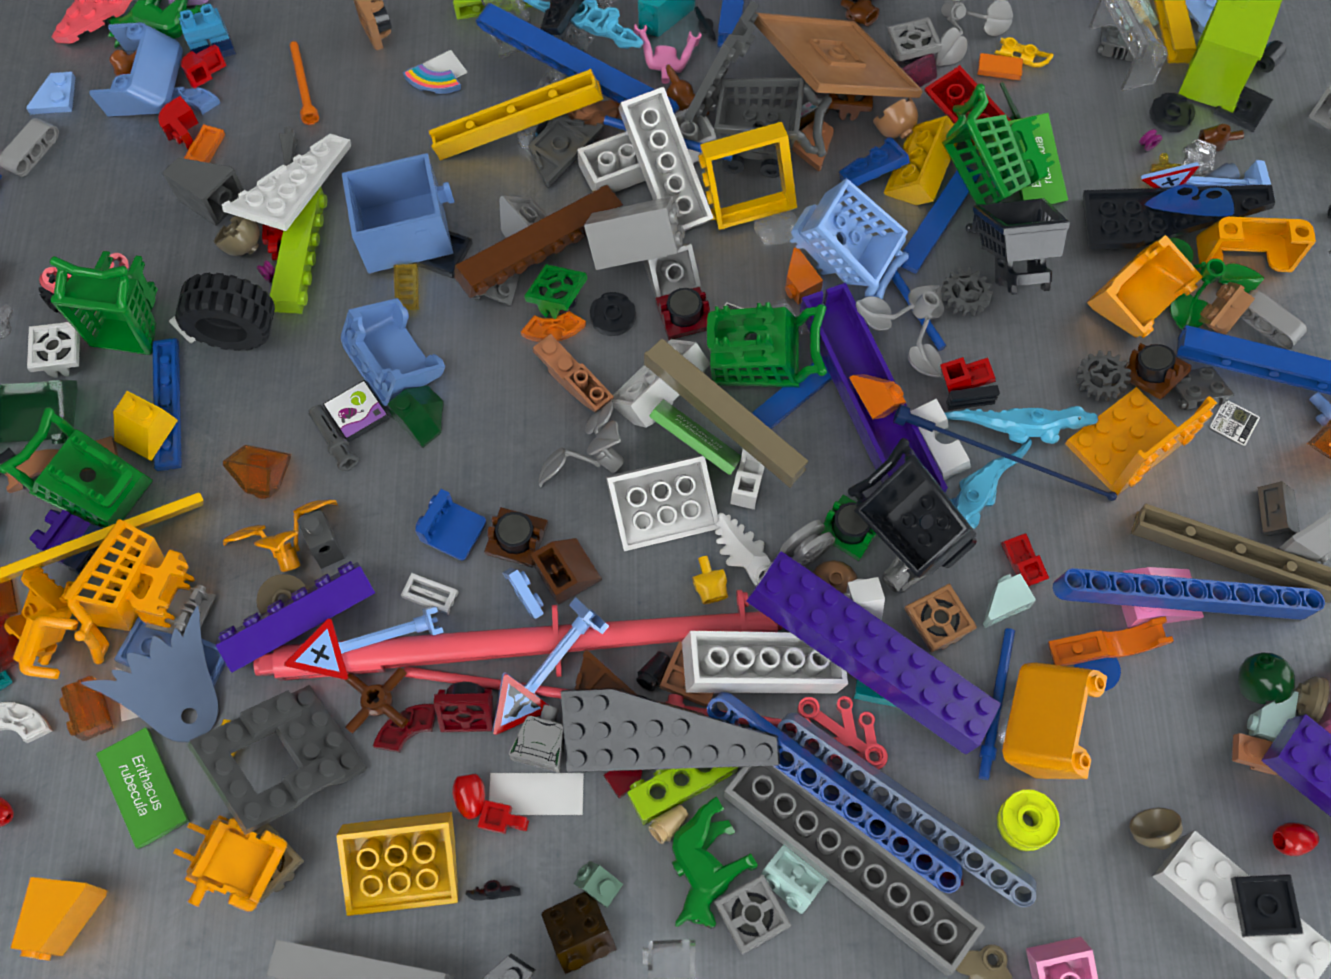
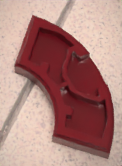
M418 704L405 708L404 711L400 712L408 719V723L404 728H400L389 719L378 732L373 748L400 753L405 742L415 734L432 732L436 719L434 704Z

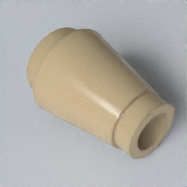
M678 804L676 807L653 819L648 829L660 844L666 841L670 842L674 834L680 829L686 819L689 818V814L682 805Z

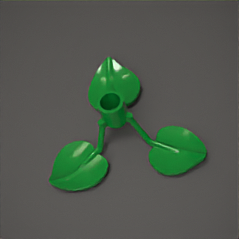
M1170 238L1172 243L1191 263L1194 257L1191 246L1181 239ZM1211 259L1207 264L1203 261L1201 264L1193 265L1195 269L1201 268L1200 274L1203 276L1201 278L1203 284L1194 297L1191 294L1188 296L1182 294L1170 304L1171 316L1182 330L1186 325L1199 328L1203 325L1199 321L1202 317L1200 314L1208 302L1198 298L1209 283H1214L1217 280L1222 285L1232 282L1242 285L1244 291L1249 293L1258 287L1264 280V277L1243 265H1225L1220 259Z

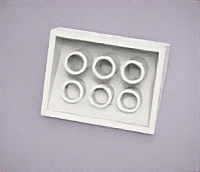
M701 454L605 476L624 551L712 531L720 527L715 525L718 521V514L706 460Z

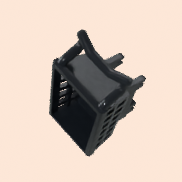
M1045 198L974 205L973 223L966 225V231L972 233L979 232L981 248L995 256V283L998 286H1004L1005 281H1007L1008 292L1012 295L1017 294L1018 286L1040 284L1041 290L1050 291L1052 270L1047 268L1046 258L1062 257L1070 222ZM1027 260V273L1014 272L1013 262Z
M906 438L900 439L889 458L867 479L848 489V494L851 497L855 496L857 499V508L854 511L917 578L933 574L941 566L945 568L952 567L977 543L975 538L976 532L916 457L915 452L909 447V441ZM904 453L905 463L866 498L862 492L876 485L896 466ZM925 515H931L933 518V525L929 529H924L921 526V519Z

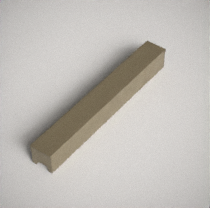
M659 340L648 352L644 353V365L789 488L806 471L805 466L809 461L665 340Z
M1146 503L1140 511L1136 512L1131 534L1278 586L1317 590L1322 594L1325 602H1331V567Z

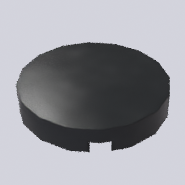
M1177 93L1162 94L1161 97L1153 101L1149 111L1153 123L1160 129L1168 132L1186 130L1193 122L1196 114L1194 105L1190 104L1185 96Z
M608 292L592 302L590 321L594 329L601 334L619 336L628 332L634 325L636 319L635 305L626 295Z

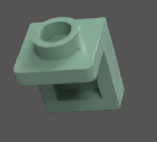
M591 861L579 869L576 875L577 879L574 882L575 886L584 890L607 908L623 885L603 867Z

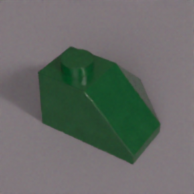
M428 385L405 389L387 403L392 418L422 448L441 434L444 402Z

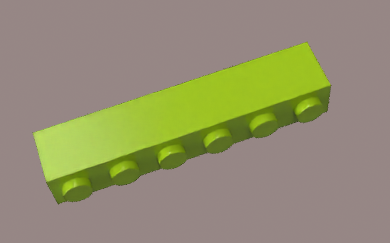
M321 186L287 231H283L270 297L275 304V312L302 314L304 305L308 303L307 288L312 283L311 268L316 263L315 248L320 243L319 229L323 227V209L327 207V195L323 193Z

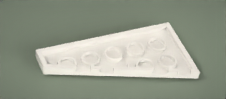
M333 134L327 135L310 147L311 150L303 156L300 154L295 156L293 162L288 166L283 164L257 181V186L250 191L243 190L238 194L239 198L233 202L227 201L222 204L223 212L287 231L351 148L350 139Z

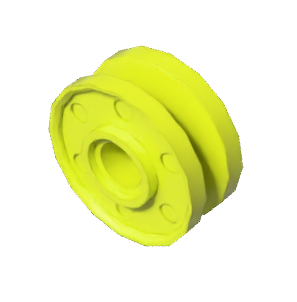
M1021 790L1013 793L999 807L997 814V828L1002 838L1011 847L1020 851H1035L1044 847L1057 835L1060 826L1059 812L1053 801L1045 794L1036 790ZM1023 815H1028L1032 818L1033 826H1028L1024 823Z

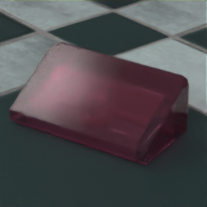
M933 53L902 68L919 87L937 78Z

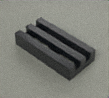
M998 385L950 391L946 401L948 410L993 405L996 403L995 400L998 399L1000 391Z

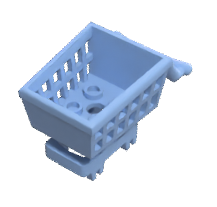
M847 178L827 191L818 206L815 204L807 206L791 231L792 238L790 242L797 243L795 245L797 249L804 248L818 262L815 268L817 270L822 269V275L836 273L847 285L868 286L865 290V297L883 299L886 287L896 270L909 258L907 252L900 250L905 243V236L908 231ZM854 196L857 200L852 201L850 197ZM844 201L847 205L843 206L841 202ZM863 204L866 208L861 209L859 205ZM873 212L875 216L870 217L867 213ZM861 217L863 220L858 221L856 218ZM882 220L884 224L878 225L876 221ZM865 225H870L871 227H870V228H865L864 226H865ZM891 228L893 232L887 233L885 229ZM877 232L879 235L873 236L871 233Z

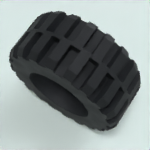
M208 272L202 275L196 274L184 282L178 300L175 319L179 328L185 331L189 337H194L198 342L207 343L212 347H221V349L252 350L253 348L260 347L269 339L275 304L267 291H263L262 287L252 284L247 279H240L235 275H224V273L211 274Z

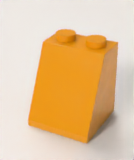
M30 877L11 949L21 950V957L50 961L52 955L63 956L104 900L108 890L88 883Z

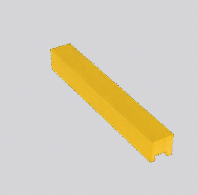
M1154 0L1168 63L1189 64L1197 48L1185 0Z
M589 69L429 130L433 142L431 145L432 149L441 161L604 100L600 83L592 70Z

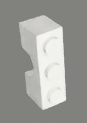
M937 399L910 411L911 414L935 422V426L943 429L949 427L948 419ZM918 427L944 480L971 468L970 460L959 440L950 444H942L935 439L939 432L935 430L930 432Z
M744 449L739 469L737 470L730 504L755 510L765 467Z

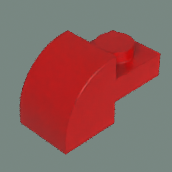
M214 44L197 54L193 51L189 52L182 59L181 66L190 86L195 89L211 80V74L224 68L226 63L219 47Z

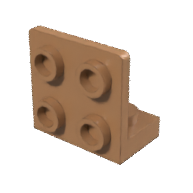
M1232 282L1220 287L1216 293L1217 298L1212 304L1209 303L1204 307L1200 314L1202 317L1199 320L1213 331L1225 335L1255 299L1244 291L1242 285Z

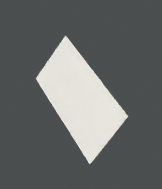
M490 773L489 801L510 805L512 807V815H583L584 773Z

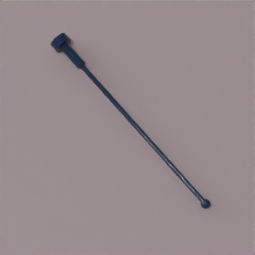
M900 404L895 412L893 423L903 426L907 422L930 432L935 430L1106 496L1109 501H1114L1117 498V494L1113 491L1101 490L935 426V422L909 413L910 407Z

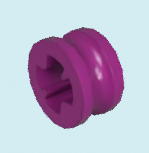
M1151 129L1142 136L1139 144L1145 145L1144 149L1150 151L1161 142L1162 136L1157 135L1156 129Z
M265 260L263 266L258 265L256 268L270 284L272 278H274L275 268Z

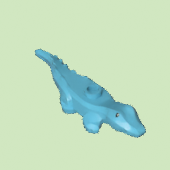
M523 0L544 13L551 4L541 0ZM584 0L570 21L578 29H583L595 36L614 40L619 48H640L643 45V40L631 29L624 28L618 24L620 12L617 8L607 7L603 10L598 8L596 0Z
M1071 406L1061 411H1051L1043 408H1012L1002 410L1001 412H994L993 410L984 412L982 409L944 412L948 420L969 421L1008 433L1010 440L1020 444L1025 443L1029 437H1040L1043 442L1055 444L1060 438L1058 434L1061 429H1079L1098 422L1097 414L1086 412L1080 406Z
M1028 438L1021 448L1011 455L1022 459L1032 445L1031 438ZM1005 457L997 458L959 482L961 491L956 498L950 500L973 529L979 524L980 512L985 506H993L995 503L996 488L1002 473L1018 462Z

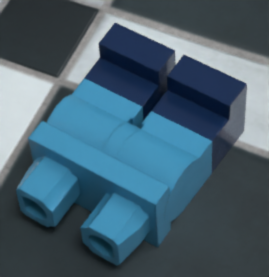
M206 4L200 8V13L193 14L190 10L180 12L181 18H179L191 51L197 54L211 46L210 40L212 45L215 44L219 47L223 58L236 54L232 39L217 8H213L211 4Z

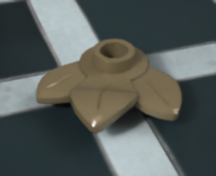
M993 944L983 947L981 951H968L956 969L957 972L968 975L969 979H1013L1011 973L1006 968L1008 959L1005 951ZM990 954L995 955L997 958L995 965H991L988 962Z

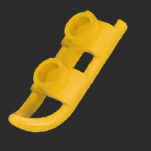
M1012 37L1001 38L1000 43L1003 44L1001 50L995 51V55L1022 58L1024 65L1036 68L1047 65L1053 58V53L1040 51L1032 44L1022 45ZM1015 51L1021 53L1022 55L1021 57H1017L1013 55V52ZM1035 55L1047 58L1042 62H1033Z

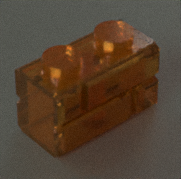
M93 676L85 677L61 688L63 697L60 698V704L64 712H68L70 721L66 722L67 729L71 736H75L82 741L92 739L114 728L104 694L81 684V682L97 680Z

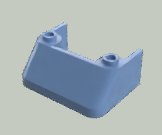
M141 22L109 24L108 29L126 52L137 49L130 74L116 76L110 89L90 90L89 94L108 117L159 114L161 109L171 101L183 55V48L177 40Z

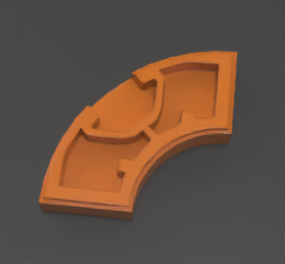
M570 311L557 316L556 319L541 318L534 315L521 330V336L532 341L541 342L548 335L552 334L559 342L579 333L586 326V321Z

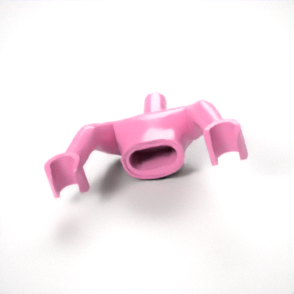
M635 24L633 32L643 40L642 47L648 68L661 71V82L668 84L670 79L666 72V65H671L676 73H681L688 63L694 47L699 45L702 34L698 33L697 37H693L691 31L689 32L687 45L679 60L677 58V50L671 46L661 45L655 47L653 56L651 44L646 35L647 26L644 25L643 30L637 28V24Z

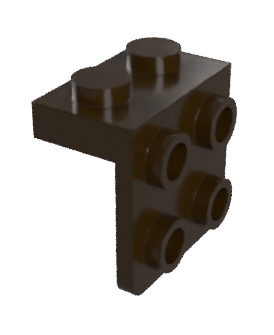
M585 891L544 910L541 914L556 956L565 974L578 970L584 965L606 957L609 953L617 950L596 899Z

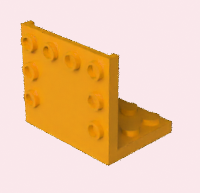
M1136 387L1100 414L1096 424L1083 427L1070 437L1065 444L1118 496L1129 486L1131 488L1143 478L1144 474L1181 445H1187L1195 437V434L1203 428L1204 423L1212 417L1213 413L1211 410L1217 402L1211 396L1207 397L1194 415L1177 427Z

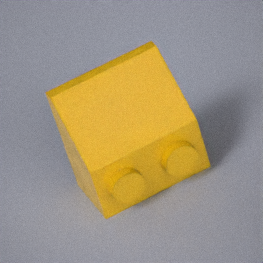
M126 391L113 411L114 441L152 461L178 420L162 408Z

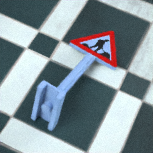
M576 597L569 605L578 615L571 624L572 628L525 685H522L506 672L502 674L492 729L494 735L524 723L527 716H540L543 706L549 704L535 694L537 688L581 634L584 635L589 627L601 634L609 627L592 609L589 610Z

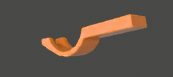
M1164 616L1151 619L1144 624L1125 630L1112 632L1099 630L1048 641V647L1054 665L1069 666L1107 657L1131 656L1173 643L1174 640L1172 636L1166 637L1162 624H1165L1167 619Z

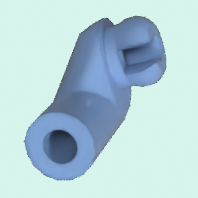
M1317 392L1309 401L1321 412L1320 415L1316 416V421L1321 426H1326L1331 422V404L1320 392Z

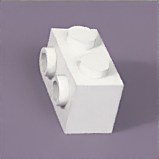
M879 578L856 579L848 582L847 592L843 594L882 621L885 597Z

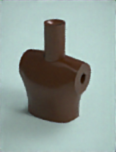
M842 0L840 4L848 9L845 12L848 21H855L856 23L870 26L879 16L880 9L872 5L870 0H859L856 3L850 0Z
M1220 124L1202 129L1198 136L1199 149L1222 151L1228 141L1243 139L1244 131L1231 132V127L1228 124Z

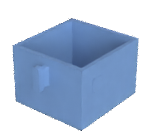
M428 153L342 173L352 237L368 274L454 254L443 205L445 202H449V204L454 203V197L449 182L443 183L442 186L438 185Z

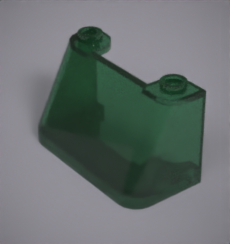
M49 380L34 383L0 384V443L30 441L38 431L46 407L54 409L56 415L62 417L74 428L78 394L77 381ZM51 422L48 435L44 440H51L52 444H64L69 437L56 424Z

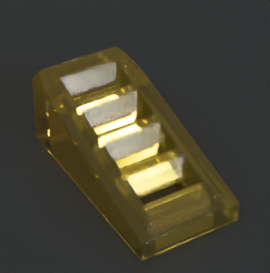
M394 265L395 299L398 298L400 302L401 300L414 299V304L402 305L407 310H419L418 265ZM413 275V278L401 279V276ZM413 283V286L401 287V284ZM413 291V295H401V292Z

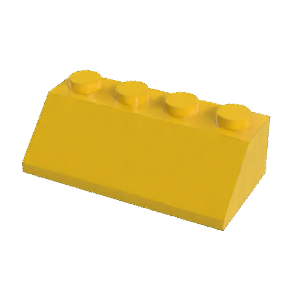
M947 115L916 124L912 128L913 133L906 138L902 148L909 155L910 163L892 171L883 192L886 196L913 205L934 201L951 160L942 143L946 139V134L954 125Z

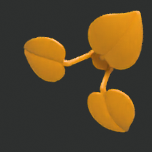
M317 500L306 503L293 510L294 530L267 537L263 532V529L266 528L265 525L249 526L224 538L223 545L225 546L230 541L241 540L251 535L261 536L262 539L254 542L255 546L270 549L273 557L277 558L281 572L296 569L301 566L297 552L300 551L298 545L299 524L297 520L305 513L326 504L338 506L336 500ZM294 537L293 546L291 545V542L284 543L290 538Z

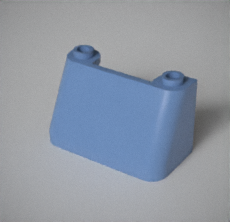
M398 298L349 309L341 333V343L344 350L383 406H387V403L405 389L425 386L441 377L446 367L443 360L436 354L429 355L426 358L405 328L409 313Z

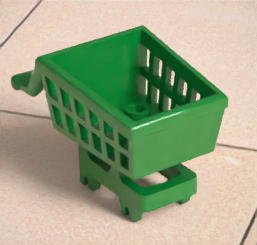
M981 83L976 86L966 103L963 105L957 104L953 107V112L957 114L958 120L948 131L946 139L942 142L976 205L986 204L983 198L989 195L993 199L991 203H1000L1023 188L1040 182L1048 176L1047 168L1055 163L1054 161H1046L1047 158L1052 156L1051 153H1040L1032 132L1040 127L1039 123L1032 124L1037 119L1036 116L1016 121L1011 125L1006 114L976 120L988 104L985 85ZM1021 139L1025 147V152H1023V149L1020 144ZM965 141L968 148L957 151L954 144ZM970 152L973 159L963 162L960 155ZM976 163L978 169L969 173L966 166ZM981 174L983 180L975 183L972 177ZM986 184L989 191L981 194L978 187Z
M109 251L102 252L95 268L79 267L56 256L51 257L50 264L56 267L57 275L54 295H52L50 300L90 347L144 355L152 354L157 324L151 310L156 302L155 296L158 289L154 287V282L149 281L147 283L143 275L145 262L142 261V256H135L129 270L125 266L110 268L113 257H110ZM67 273H70L72 276L67 281Z
M765 302V305L757 303L756 308L730 309L727 305L720 309L719 306H715V311L709 312L707 316V346L711 352L710 369L712 380L719 386L799 387V383L805 381L810 374L826 375L827 370L820 354V328L826 306L819 304L817 307L806 308L798 316H794L786 307L772 308L770 302ZM810 316H814L810 327V355L814 365L806 366L799 371V327ZM754 333L757 335L756 340H745L748 334ZM777 367H783L784 370H778ZM768 376H775L776 379H769ZM781 376H788L789 379H782Z
M50 407L44 409L38 431L19 454L0 464V473H8L30 490L29 494L102 528L115 524L119 519L124 521L153 482V479L80 430H75L66 420L56 415L54 409ZM51 422H53L69 438L34 481L25 472L16 467L26 462L47 437ZM84 469H92L95 471L96 477L90 482H85L80 478V474Z

